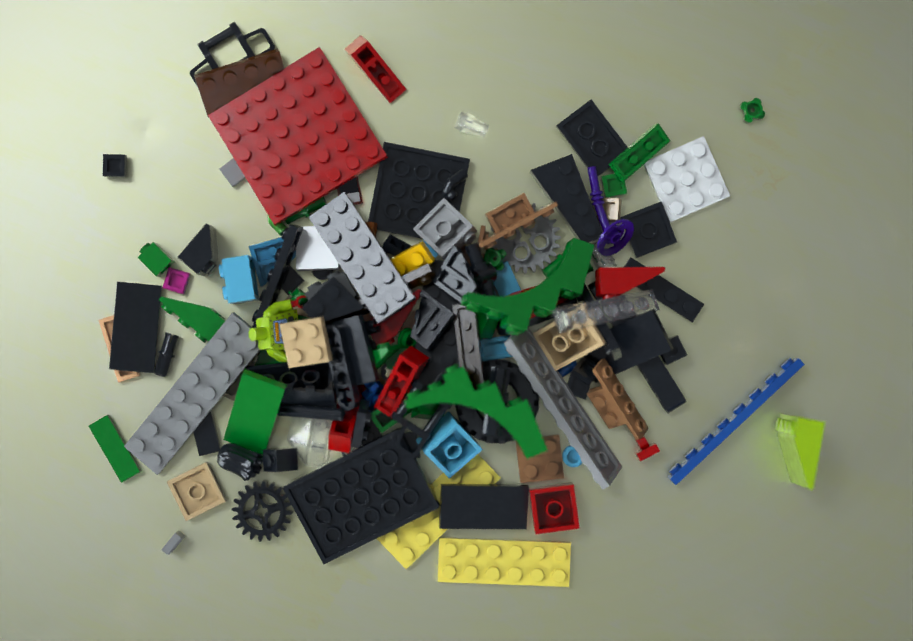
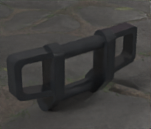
M234 21L229 24L230 27L205 42H199L197 45L205 59L190 70V76L197 85L194 77L195 72L208 62L212 69L219 67L209 49L234 34L247 56L240 60L255 56L246 39L258 33H263L270 45L268 49L260 54L274 50L275 45L266 30L259 28L243 35Z
M445 372L440 373L431 384L441 381L444 378L443 374ZM414 380L411 384L413 387L409 393L420 390L423 393L429 390V388ZM403 400L397 411H393L390 416L402 425L394 441V446L409 457L416 458L426 441L428 442L431 438L430 434L446 410H450L453 404L439 403L440 405L422 430L403 417L408 410ZM406 428L422 438L413 452L408 451L399 444Z

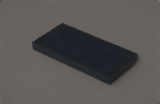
M117 282L109 370L154 373L160 309L159 298L161 297L162 286Z
M652 309L610 328L620 347L621 358L614 361L611 353L607 355L602 346L586 354V356L596 363L605 358L616 375L669 352L674 348L655 309Z
M441 484L439 528L527 529L529 486L509 484Z

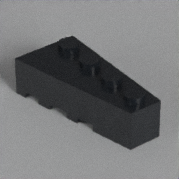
M570 154L530 170V174L551 202H557L558 206L555 209L577 239L588 243L598 240L603 232L573 155Z
M288 362L245 367L246 370L286 384L282 404L337 408V396L329 362L292 368L288 367Z

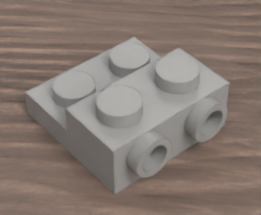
M445 198L413 228L444 261L453 246L461 248L464 244H471L475 240V233L477 232L475 227Z

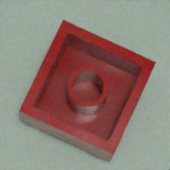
M572 482L529 488L535 534L580 529L574 484Z

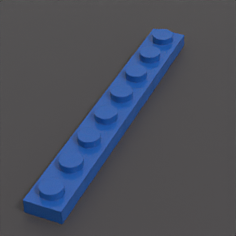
M789 358L781 365L782 370L777 375L775 373L770 375L765 380L766 385L761 390L759 388L754 390L749 395L750 400L745 405L743 403L739 404L733 410L734 415L729 420L727 418L723 419L717 425L718 430L713 435L711 433L707 434L701 440L702 445L697 450L695 448L691 449L685 455L686 460L681 465L677 463L669 470L670 475L667 478L677 485L805 364L799 358H794L793 360Z

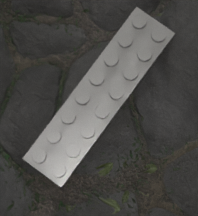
M235 312L228 317L124 446L156 475L160 474L244 371L245 367L248 366L260 351L258 341H251L249 338V330L253 327Z
M528 327L527 331L522 334L511 335L504 342L508 353L518 363L520 371L526 375L532 389L542 399L545 408L553 415L557 426L563 430L569 444L579 454L582 463L588 467L594 481L600 485L602 490L609 487L621 470V464L558 370H554L530 328Z

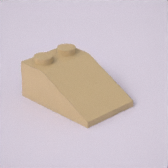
M583 305L554 319L533 333V336L555 371L606 344Z

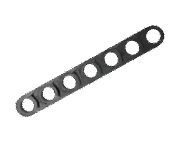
M595 281L588 285L590 292L612 327L634 318L621 295L616 297V300L605 301L603 297H596ZM659 356L637 365L667 413L687 402Z

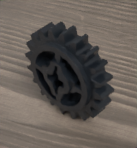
M263 480L261 486H259L257 481H254L253 489L247 484L245 486L247 493L240 490L238 494L241 496V499L235 498L233 500L239 506L232 508V511L238 512V515L232 519L240 520L236 528L244 527L242 535L250 532V540L255 535H258V540L261 542L265 535L267 540L270 541L272 539L271 533L279 537L278 529L282 531L287 529L283 523H291V520L286 517V515L293 514L292 510L287 509L291 503L285 501L287 498L286 494L281 495L282 486L277 490L274 489L275 482H272L267 487L266 480ZM263 493L272 496L278 503L268 502L263 497ZM254 495V507L245 511L247 501ZM260 504L264 509L267 508L268 510L265 513V517L262 513L257 512L260 509ZM280 511L278 521L271 526V514ZM254 518L258 520L262 528L252 525L248 519Z

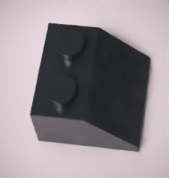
M207 223L178 256L182 262L198 275H210L217 267L215 264L218 261L216 229Z

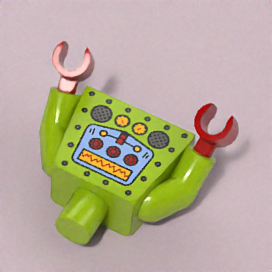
M299 295L294 301L288 299L273 303L264 311L263 317L257 318L256 327L249 330L250 340L258 341L259 349L266 350L269 356L279 362H287L279 324L298 320L297 309H293V307H303L299 305L298 301L301 298H306L304 295Z

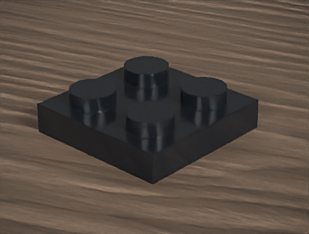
M662 201L620 217V219L630 220L634 225V232L629 243L635 258L677 243Z

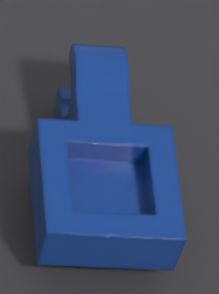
M380 381L365 383L366 390L361 393L364 400L370 401L369 410L372 411L375 409L374 406L384 388Z

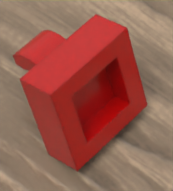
M644 436L636 441L640 450L634 453L640 462L660 452L657 444L654 442L648 444Z

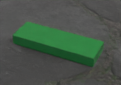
M659 123L654 124L609 163V166L618 179L624 182L667 145L670 139Z
M109 415L88 426L121 483L141 472L131 452L124 447L125 442Z

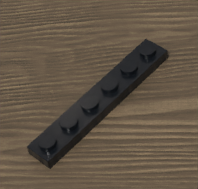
M289 225V228L286 227L283 232V245L275 254L276 264L274 269L272 268L268 273L267 281L269 283L260 295L259 301H261L259 310L257 309L252 317V322H254L253 328L256 327L257 318L263 317L264 311L277 302L303 231L301 226Z

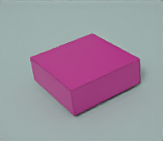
M169 267L163 288L185 294L191 274Z

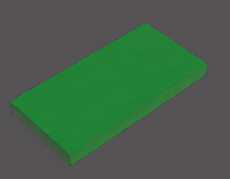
M244 369L223 440L263 455V449L268 448L287 385Z

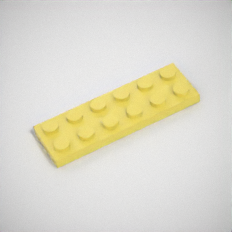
M477 454L450 479L442 473L430 486L440 503L441 484H495L501 477ZM440 508L377 538V540L407 569L448 529L439 528Z
M439 537L438 582L569 587L571 542Z

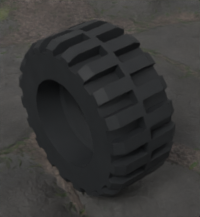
M499 359L483 361L485 381L490 380L491 366L510 369L509 385L515 390L517 398L527 399L535 418L539 410V395L532 389L530 381L520 371L519 365ZM455 404L460 423L468 433L478 440L491 444H503L515 440L504 426H502L501 436L483 434L484 417L479 411L468 406Z

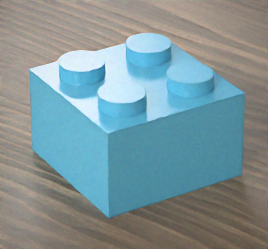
M245 255L222 259V264L219 265V272L221 278L225 279L226 286L222 287L224 300H228L229 304L259 301L256 272L252 257Z
M449 411L440 419L430 434L431 438L422 447V451L449 479L483 450L475 438L464 429L463 425ZM419 436L416 442L419 444L422 438Z

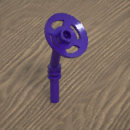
M596 166L587 168L592 191L590 196H592L591 201L593 203L591 204L595 207L603 230L597 243V250L603 256H611L623 249L630 241L634 232V225L628 219H620L610 225L603 206L605 201L602 200L604 196H601L603 191H600ZM606 244H614L610 248H604Z

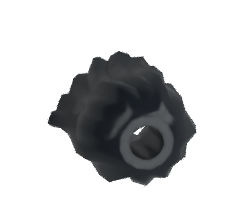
M229 443L221 447L217 455V463L221 468L240 476L244 481H248L260 473L262 467L259 465L262 464L263 456L261 453Z

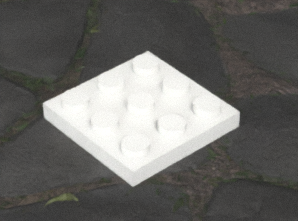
M704 136L652 158L644 164L660 202L662 201L669 222L730 196Z

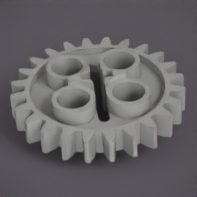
M533 203L532 208H533V210H534V212H535V211H537V210H535L536 205H535V203ZM540 215L534 219L535 226L533 228L527 229L521 226L525 235L530 234L531 237L528 240L534 248L536 255L531 253L525 241L521 242L519 240L522 235L518 228L515 229L516 238L508 240L502 236L496 240L497 244L492 247L506 251L507 255L504 257L503 262L508 261L510 267L514 265L516 273L520 267L523 268L524 274L527 273L529 267L534 273L536 272V265L543 269V261L551 263L548 256L557 255L553 248H560V245L555 243V240L561 239V236L555 235V232L560 230V228L552 226L557 221L556 219L549 220V216L543 218ZM537 236L544 237L546 239L545 247H536L534 239ZM518 247H524L527 250L526 258H517L515 250Z

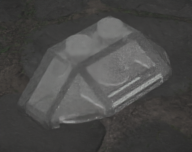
M291 417L287 442L292 448H297L298 457L305 466L320 468L328 464L331 451L328 449V438L333 420Z

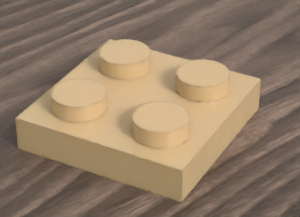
M323 316L279 324L289 368L333 360Z
M208 462L167 481L186 521L226 502Z

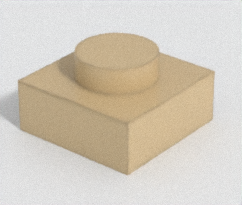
M603 198L602 200L605 201L603 206L610 222L620 220L622 200L620 198Z

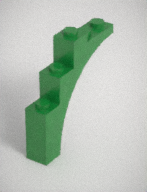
M577 238L567 242L562 257L553 272L535 288L509 296H484L468 292L462 296L460 305L466 306V309L470 312L479 313L480 311L486 313L487 317L494 320H500L501 318L500 328L506 329L505 332L508 334H522L528 329L532 311L538 317L549 316L555 312L559 294L562 298L569 300L582 294L594 244Z
M458 364L446 368L447 373L443 374L446 383L441 384V381L428 385L429 390L423 393L420 390L413 391L407 394L408 399L404 400L407 409L432 403L461 404L477 409L494 418L510 432L518 442L526 459L548 451L527 399L515 398L508 401L509 406L505 407L496 383L491 384L489 380L478 384V389L474 391L464 366L459 367Z

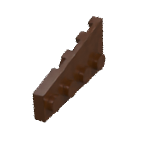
M274 49L194 75L207 116L282 71L284 65L279 50Z

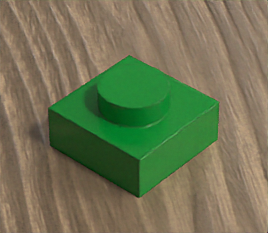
M616 174L601 176L605 198L627 194L625 181L621 182Z

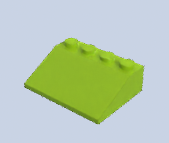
M781 414L780 418L776 420L775 430L778 431L777 437L790 481L813 490L825 422Z

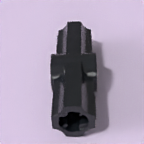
M491 366L489 381L491 384L496 383L504 405L507 407L510 369ZM485 414L482 433L501 436L502 425L491 416Z

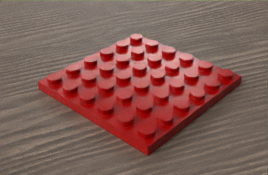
M320 47L208 115L275 226L388 157Z

